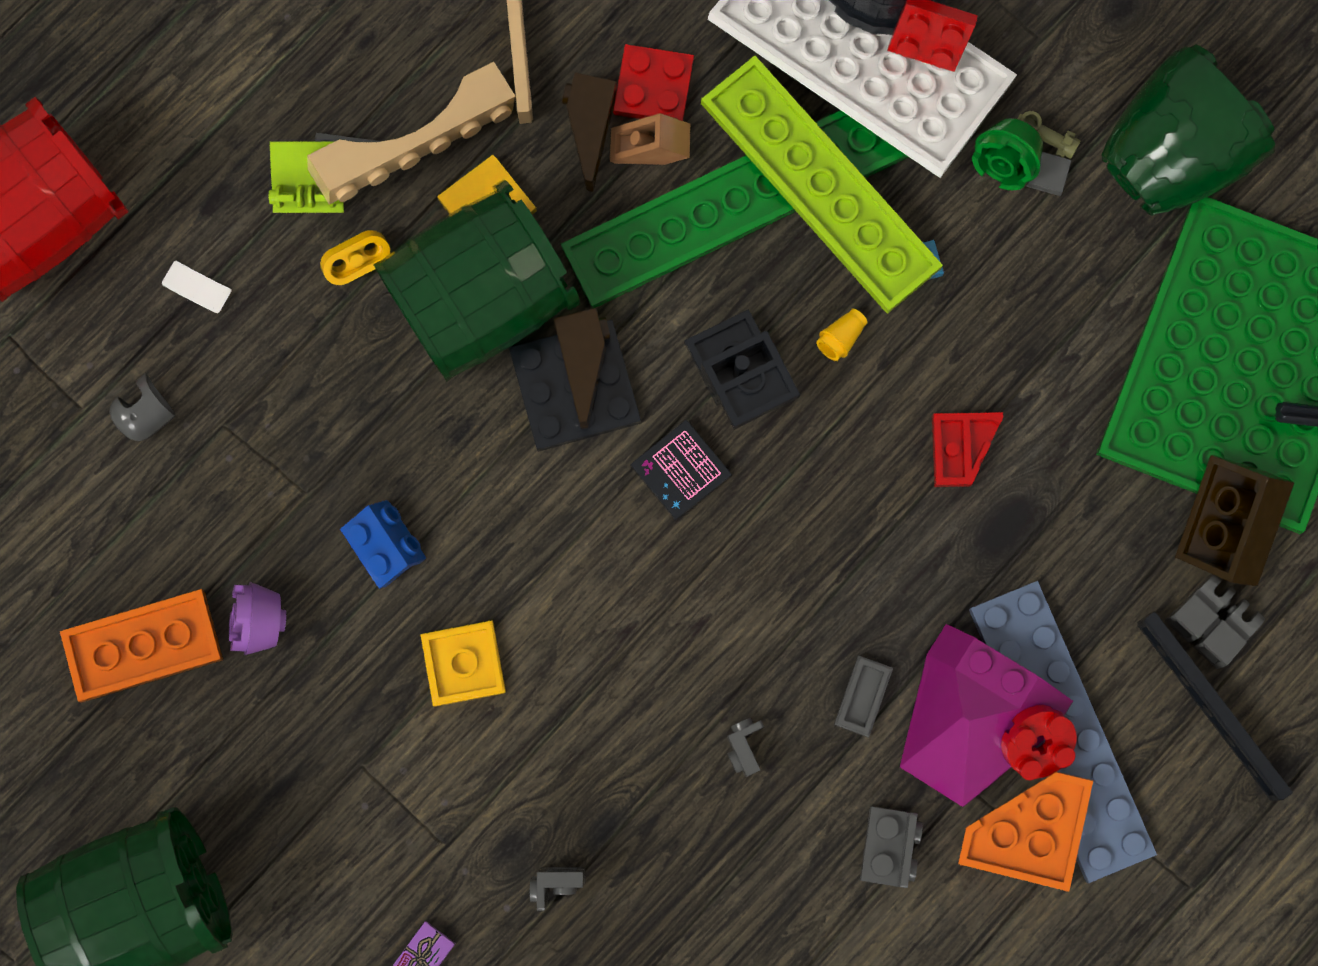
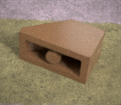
M659 113L611 128L610 162L666 165L690 158V123Z

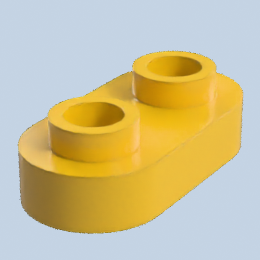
M374 230L364 231L326 251L321 258V270L330 283L344 285L374 270L373 264L387 257L390 254V247L380 232ZM367 244H375L372 249L364 250ZM336 260H343L340 266H333Z

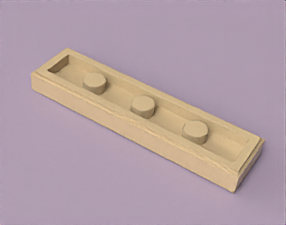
M507 0L519 123H532L533 111L522 0Z

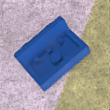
M388 500L368 505L340 529L379 589L388 586L411 566L420 564L426 559L421 550L420 543L410 534L401 520L399 511Z

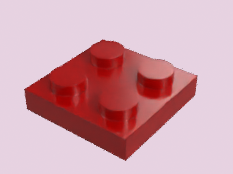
M906 0L887 51L955 72L976 26L978 15L931 0Z
M625 44L613 109L614 115L643 119L661 113L683 121L694 55Z

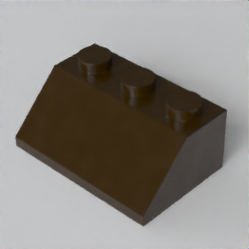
M1211 455L1175 558L1229 582L1258 586L1294 482L1263 470Z

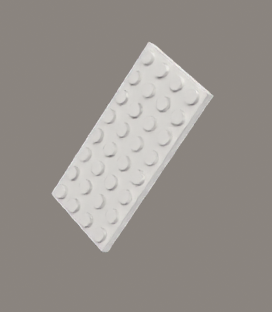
M719 0L712 8L708 20L939 178L946 172L1017 76V74L969 42L955 72L889 52L887 49L892 35L869 33L846 23L834 12L836 6L829 0Z

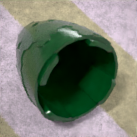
M1197 44L1191 47L1184 46L1180 50L1175 51L1154 71L1123 112L1101 154L1102 161L1107 163L1106 167L1116 182L1133 200H1138L1141 197L1144 202L1140 207L1151 216L1183 208L1226 188L1247 176L1253 168L1275 152V142L1271 136L1274 132V126L1263 108L1256 101H1247L1230 80L1216 67L1218 64L1214 55Z

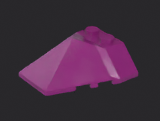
M946 624L926 656L900 768L964 807L1011 768L1003 756L1001 742L1004 732L1009 733L1014 725L1012 720L1018 713L1032 706L1047 705L1051 706L1053 710L1061 711L1065 715L1073 700L1041 677L975 637ZM1043 736L1037 737L1038 741L1035 745H1032V748L1038 746L1045 738Z

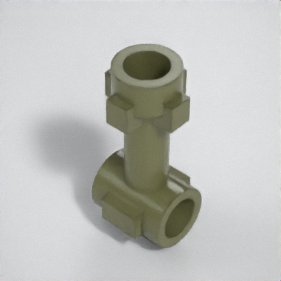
M1027 111L1024 114H1020L1017 118L1035 128L1043 142L1057 148L1056 156L1062 158L1065 156L1071 159L1081 140L1075 138V133L1068 130L1065 136L1042 125V119L1037 112Z

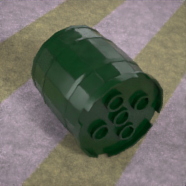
M506 180L493 185L494 192L470 204L461 206L456 211L409 238L383 260L373 264L397 306L446 382L479 363L486 362L533 331L538 330L543 326L542 324L562 309L566 308L570 311L580 305V299L575 287L572 286L567 290L565 289L567 284L563 275L567 272L561 260L522 199L518 202L511 199L509 193L514 189Z
M177 807L158 812L155 820L121 829L118 832L62 854L33 872L20 876L16 886L17 910L25 940L36 966H183L207 951L213 954L228 948L227 943L232 941L233 933L223 889L216 872L207 876L199 858V855L207 851L189 819Z

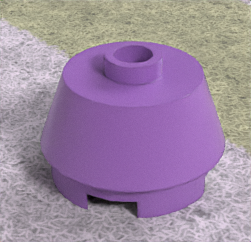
M252 582L249 585H234L232 596L236 598V603H233L229 619V641H232L230 651H242L244 655L276 647L279 631L284 632L286 626V610L281 609L280 594Z

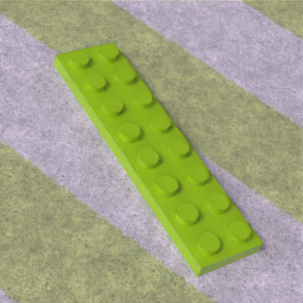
M753 56L701 99V105L887 314L941 270L943 266L941 262L756 56Z

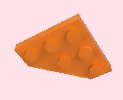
M1055 772L966 827L958 864L1069 892L1093 780Z

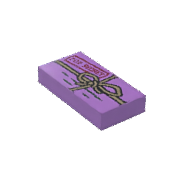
M425 921L393 966H440L456 943Z

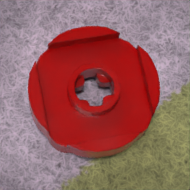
M1036 705L1024 709L1013 718L1012 722L1014 725L1009 733L1005 731L1002 737L1001 749L1005 760L1025 780L1030 781L1050 776L1061 768L1070 766L1076 757L1074 751L1077 741L1075 727L1061 711L1053 710L1051 706ZM1043 736L1045 738V742L1040 747L1032 748V745H1035L1038 741L1037 737Z

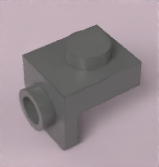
M750 717L731 726L734 733L727 736L733 751L727 753L735 772L743 771L745 777L760 771L745 737L764 728L762 720L753 723Z

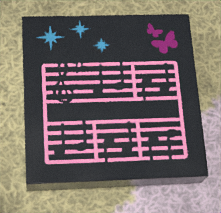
M687 420L630 464L631 468L675 521L732 477L729 470Z

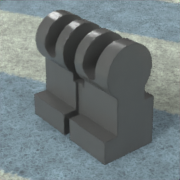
M1211 574L1164 621L1188 643L1202 636L1193 648L1216 669L1227 666L1245 646L1247 640L1263 624L1265 617L1257 611L1246 621H1243L1242 614L1249 607L1250 603L1246 599H1242L1236 605L1230 607L1223 620H1220L1218 618L1219 615L1216 613L1221 608L1225 609L1230 604V599L1234 596L1236 590L1229 586L1219 596H1216L1214 590L1223 578Z

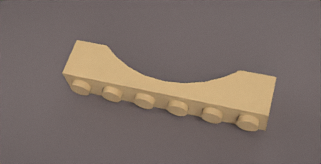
M492 62L464 76L457 93L447 108L432 122L416 132L398 139L382 142H352L339 139L307 155L308 171L329 205L337 200L345 202L354 197L359 189L369 184L376 186L384 182L390 173L400 168L402 170L412 168L420 161L421 157L431 152L433 154L443 152L456 139L462 136L464 139L470 138L477 134L482 126L492 121L499 123L505 120L513 111L516 96L496 64Z

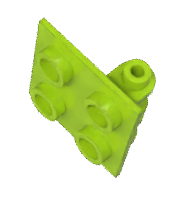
M335 141L270 142L272 190H269V203L273 204V213H344V202L337 200L330 205L328 204L309 173L307 165V155Z

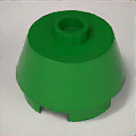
M1014 118L1004 119L978 136L975 141V152L972 155V162L980 176L983 177L986 172L990 177L1001 182L998 186L999 188L1004 190H1020L1027 182L1034 180L1040 172L1043 141L1036 129L1028 123Z

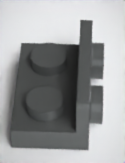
M870 807L860 881L908 888V882L915 881L918 861L917 859H912L914 844H920L923 823L917 821L918 813Z
M541 867L537 872V876H533L530 879V902H537V911H545L548 906L549 888H553L554 895L576 894L577 888H583L586 882L585 867Z

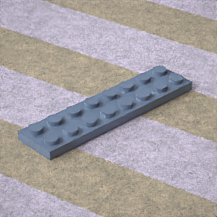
M1038 581L970 608V614L983 643L1041 677L1073 700L1065 716L1073 723L1076 730L1077 741L1074 749L1076 757L1070 766L1061 768L1057 772L1093 780L1076 859L1086 883H1091L1157 855ZM1045 740L1042 741L1038 746H1036V748L1040 747L1045 742Z

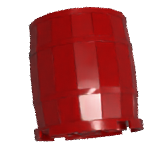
M34 97L25 104L28 108L26 111L0 125L1 302H4L12 294L31 282L38 280L45 273L64 261L83 244L88 242L114 216L119 220L129 212L114 191L111 192L101 180L103 179L102 175L52 114L46 112L43 108L44 105L37 97Z

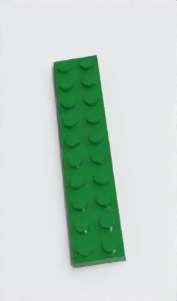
M841 110L815 122L865 178L908 158L903 152ZM746 155L561 243V248L591 308L594 309L796 211Z

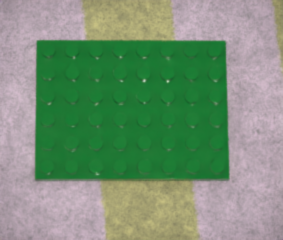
M1206 197L1189 206L1096 455L1195 494L1198 493L1211 455L1266 471L1294 482L1279 526L1302 534L1305 532L1318 496V427L1278 422L1275 419V408L1278 403L1283 402L1318 406V239Z

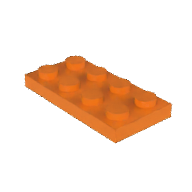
M202 589L60 631L77 700L81 703L223 660L205 591Z

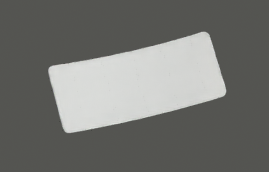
M178 261L173 262L162 281L163 286L215 313L221 311L232 291L230 288L211 280Z

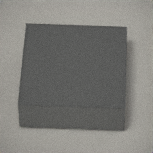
M1042 152L1040 172L1034 180L1027 182L1026 187L1061 196L1071 160Z

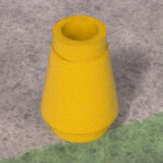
M851 309L819 333L820 338L816 342L819 350L833 361L846 357L868 323L866 317L860 311Z

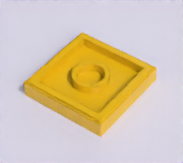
M491 155L437 196L440 203L450 214L461 206L470 204L494 192L492 186L502 180H506L514 189L509 193L511 199H514L516 202L522 199L532 215L537 212L534 204L494 155Z
M493 621L421 634L434 707L506 693Z

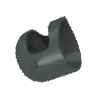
M146 373L136 380V384L142 392L141 399L137 403L128 404L121 397L117 396L110 405V416L114 425L123 435L134 441L147 440L176 417L172 407L155 388Z

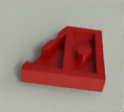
M1003 412L934 413L932 415L934 487H965L973 484L994 435L1002 422Z

